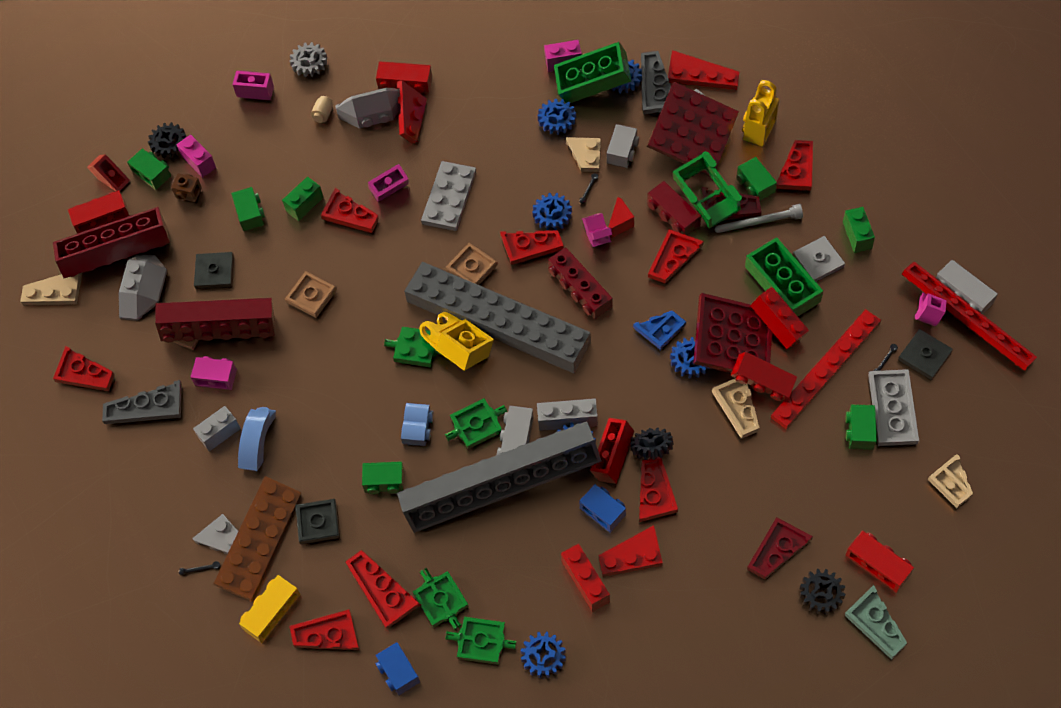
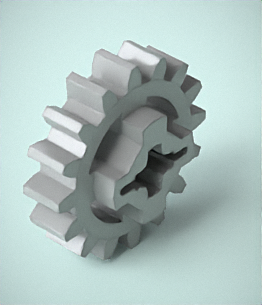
M313 42L310 45L304 43L303 47L298 45V50L293 49V54H290L291 60L289 61L293 71H297L298 75L303 73L304 77L308 74L313 77L315 72L320 74L319 70H325L324 65L328 64L324 48H320L319 44L314 46Z

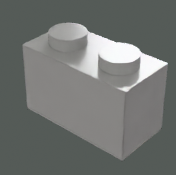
M616 124L607 150L608 164L628 168L629 162H632L634 159V147H637L640 137L637 136L636 128Z
M226 406L193 428L197 437L208 451H211L241 429L236 418Z

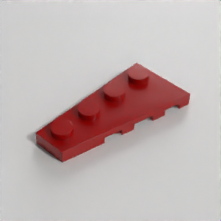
M672 50L668 79L669 83L676 82L678 84L737 90L740 72Z
M359 551L345 561L387 629L421 605L364 551Z

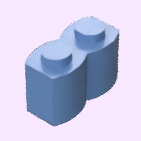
M406 403L401 433L402 444L426 446L427 440L430 441L431 429H428L429 422H433L434 412L430 410V405Z

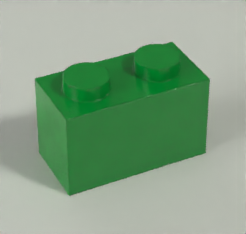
M143 148L127 162L131 171L155 190L171 177L168 164L163 160L159 161L151 151L147 152Z
M757 157L738 166L736 178L741 185L745 186L748 195L758 196L761 201L776 192L777 182Z
M307 176L282 199L286 212L300 221L324 196L320 185Z
M252 187L231 193L242 230L247 231L263 226L262 218H265L263 208L258 206L261 203L259 194L254 193Z
M864 207L845 210L843 225L854 253L871 250L875 236Z
M851 404L850 410L846 412L845 422L849 423V430H846V441L849 442V449L874 450L876 444L875 405Z
M363 463L362 487L364 492L375 495L379 492L396 494L399 491H404L403 463Z

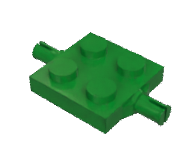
M402 327L397 340L385 339L384 347L395 348L393 360L398 363L431 367L437 354L442 355L421 336L420 330L416 328ZM425 330L427 334H431L430 330Z
M485 398L450 415L455 429L446 433L445 437L449 442L459 436L467 449H470L501 433L502 428L497 417L507 412V409L503 405L493 410Z
M424 568V571L421 570L420 574L425 582L421 587L412 591L413 595L421 604L420 606L433 628L449 620L453 629L457 630V626L460 628L462 625L456 616L459 612L469 607L467 601L448 571L440 576L432 577L428 569Z
M464 617L459 633L447 631L445 637L446 640L458 642L457 659L499 665L500 653L503 648L516 650L517 641L504 638L505 622Z

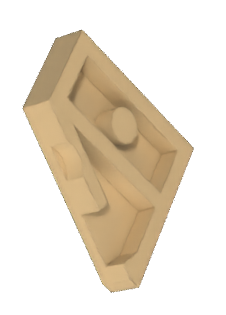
M566 137V144L570 147L581 172H599L601 138Z
M958 454L928 478L956 508L960 507L973 495L970 484L967 482L965 470L961 467Z

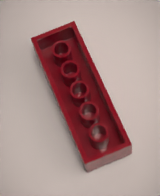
M155 207L54 241L53 248L55 262L65 279L85 271H92L103 265H110L121 259H127L138 253H145L156 247L165 246L170 243V239L160 209Z
M272 298L156 303L155 324L161 342L171 343L181 340L190 342L194 339L210 341L212 339L229 340L231 338L248 339L251 337L267 338L275 336V316Z

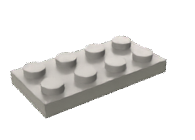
M441 161L421 219L423 225L457 231L476 175L475 167Z
M909 369L869 371L868 377L872 405H875L878 446L918 444L919 436Z

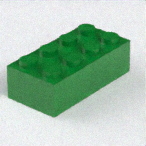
M620 42L554 65L558 95L564 99L565 103H572L632 82L627 52Z
M777 237L746 255L745 268L765 291L773 287L797 316H800L821 302L823 296L821 287Z

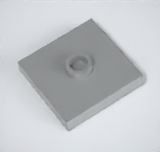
M825 236L794 251L792 254L815 282L845 267V262Z

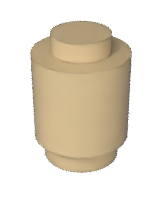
M321 96L316 100L311 111L314 121L318 123L327 121L333 108V101L329 97Z

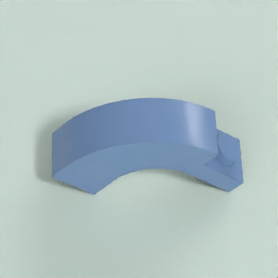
M260 407L249 411L240 438L238 468L257 471L262 465L265 436L269 426L276 418V410Z

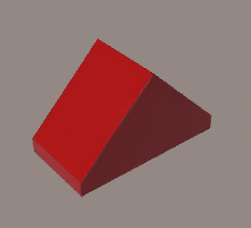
M617 197L608 226L612 232V235H609L610 238L634 227V215L620 197Z

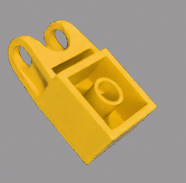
M760 81L755 97L750 101L743 117L745 122L742 127V132H744L743 140L762 147L777 120L780 100L776 98V86L770 81Z
M448 312L438 314L437 324L425 321L420 325L419 329L421 336L436 351L464 371L489 357L494 341L492 337L468 320L464 319L462 321ZM442 317L446 318V324L443 322ZM425 326L430 330V335L425 331Z

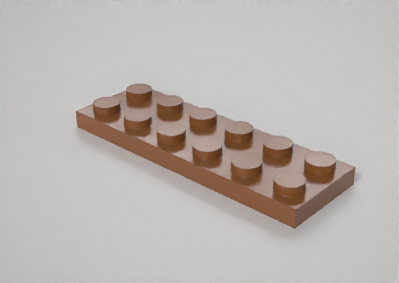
M264 477L213 585L251 601L299 499L300 491L269 477Z

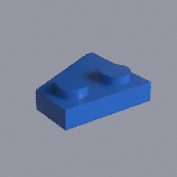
M669 311L661 316L651 317L643 323L639 324V322L633 324V328L661 350L686 326V321L674 311Z

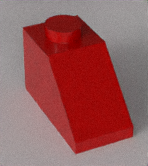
M106 154L99 155L87 167L99 181L114 191H120L130 181Z

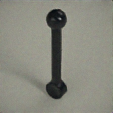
M593 173L591 175V181L583 197L579 199L581 204L586 203V197L593 183L598 180V174Z
M896 344L890 345V351L878 368H875L873 371H881L892 353L897 351L898 346Z
M215 561L211 565L188 569L180 568L178 573L183 576L194 571L212 568L219 570L221 565L218 561Z

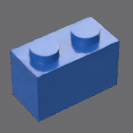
M596 484L579 501L580 509L610 533L626 516L624 503L619 499L615 500L604 487H598Z
M398 642L376 654L378 662L375 664L381 674L386 673L388 677L386 683L391 692L396 690L397 694L401 695L420 683L416 672Z

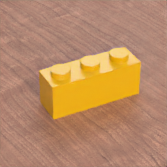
M277 575L275 579L268 583L265 592L255 599L252 608L242 615L239 625L245 632L263 643L301 594L294 585Z

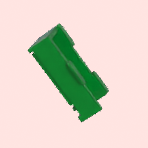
M705 151L674 170L673 178L710 229L741 210L740 201L742 196L733 185L728 186L715 168L717 165L716 161L709 152ZM706 170L719 190H715L714 193L699 201L685 181ZM722 192L726 199L705 210L701 204Z

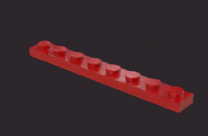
M915 261L902 272V275L908 281L916 285L925 294H931L946 300V310L1024 371L1037 358V356L978 310L972 308L969 303Z
M865 309L791 392L790 397L785 399L772 413L771 419L787 429L878 327L881 319Z

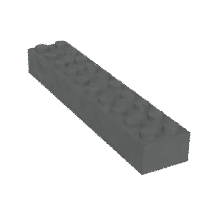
M425 262L420 264L404 290L408 303L436 315L448 312L462 321L466 319L493 339L572 373H575L591 344V333L587 330Z
M586 421L568 429L557 431L547 437L539 438L531 443L520 445L510 451L502 452L494 457L483 459L473 465L462 467L457 471L444 474L436 479L425 481L415 487L407 488L397 493L402 512L415 533L602 461Z

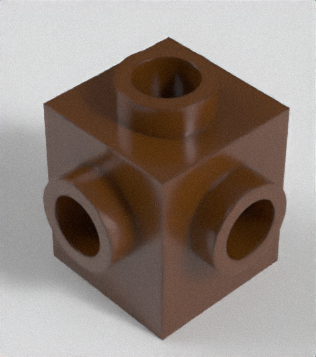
M178 173L171 183V189L175 197L181 201L196 202L202 189L199 179L190 174Z

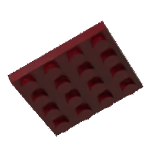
M673 82L647 147L684 164L707 151L716 161L717 165L715 168L717 169L739 111Z
M701 293L698 302L693 364L732 373L739 354L744 352L770 363L772 331L751 308V304Z

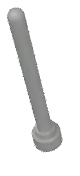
M796 204L786 211L718 225L715 227V232H725L789 217L795 220L803 218L801 204Z

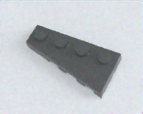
M659 51L641 53L643 113H658L663 108L671 86Z
M174 381V384L168 386L156 387L157 389L149 392L142 391L130 398L126 396L104 403L103 423L113 424L180 418L181 381Z

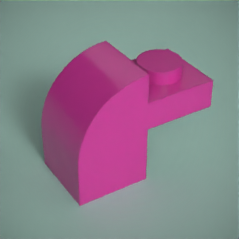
M603 213L582 218L587 236L593 247L611 242L609 235H612L610 227L606 226Z
M922 293L915 319L936 326L945 314L946 300L931 294Z

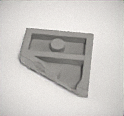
M222 514L192 539L197 544H203L210 547V549L228 554L238 530Z

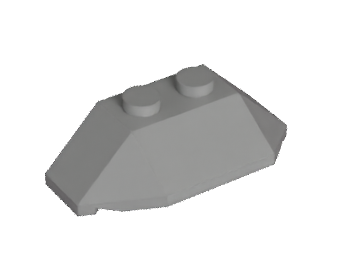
M383 88L351 96L341 104L335 105L338 118L358 128L394 120L401 110V105L398 104L400 89Z
M136 254L128 260L119 289L120 319L138 321L156 303H159L167 269L155 255Z

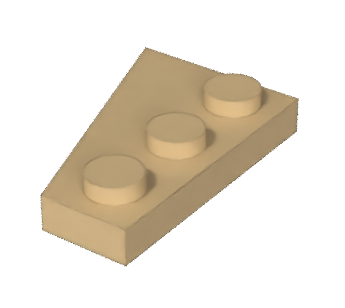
M82 273L65 279L61 274L24 285L20 302L22 305L77 304Z
M735 378L712 389L713 395L741 439L758 432L759 424L748 384H741Z

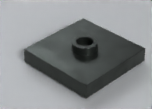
M233 252L196 254L195 289L232 287Z
M919 329L900 354L898 360L932 380L953 349Z
M335 499L296 505L300 544L340 538Z

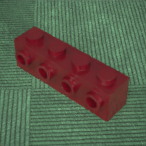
M566 247L548 259V271L550 274L559 279L561 286L565 290L568 289L575 302H580L587 315H591L596 319L613 307V298Z

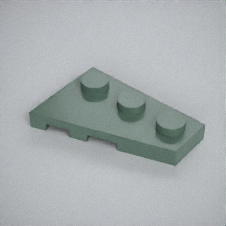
M874 585L845 612V616L891 659L907 645V641L896 622L889 615L887 607L878 596Z

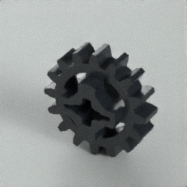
M171 122L167 126L166 123H163V127L157 125V130H151L153 135L148 136V144L152 153L155 152L157 157L161 155L164 159L166 155H169L170 158H172L174 153L177 156L179 155V149L176 144L187 137L184 129L180 128L179 124L174 126L173 122Z
M658 427L655 430L651 428L646 431L641 430V434L635 433V437H632L630 442L633 455H637L638 459L644 457V460H647L649 457L655 460L657 456L662 458V454H669V450H673L674 445L671 432L666 433V429L659 431Z
M817 569L816 574L810 571L808 573L809 578H803L802 582L804 584H800L799 588L802 590L800 598H805L803 605L809 604L810 611L815 608L817 609V614H820L821 610H824L827 615L830 608L835 612L837 609L836 605H842L843 601L841 599H844L846 595L842 592L845 590V585H840L841 578L835 579V572L829 575L828 569H825L824 573ZM811 584L813 591L809 594V586ZM833 590H836L835 599L833 598L832 594Z

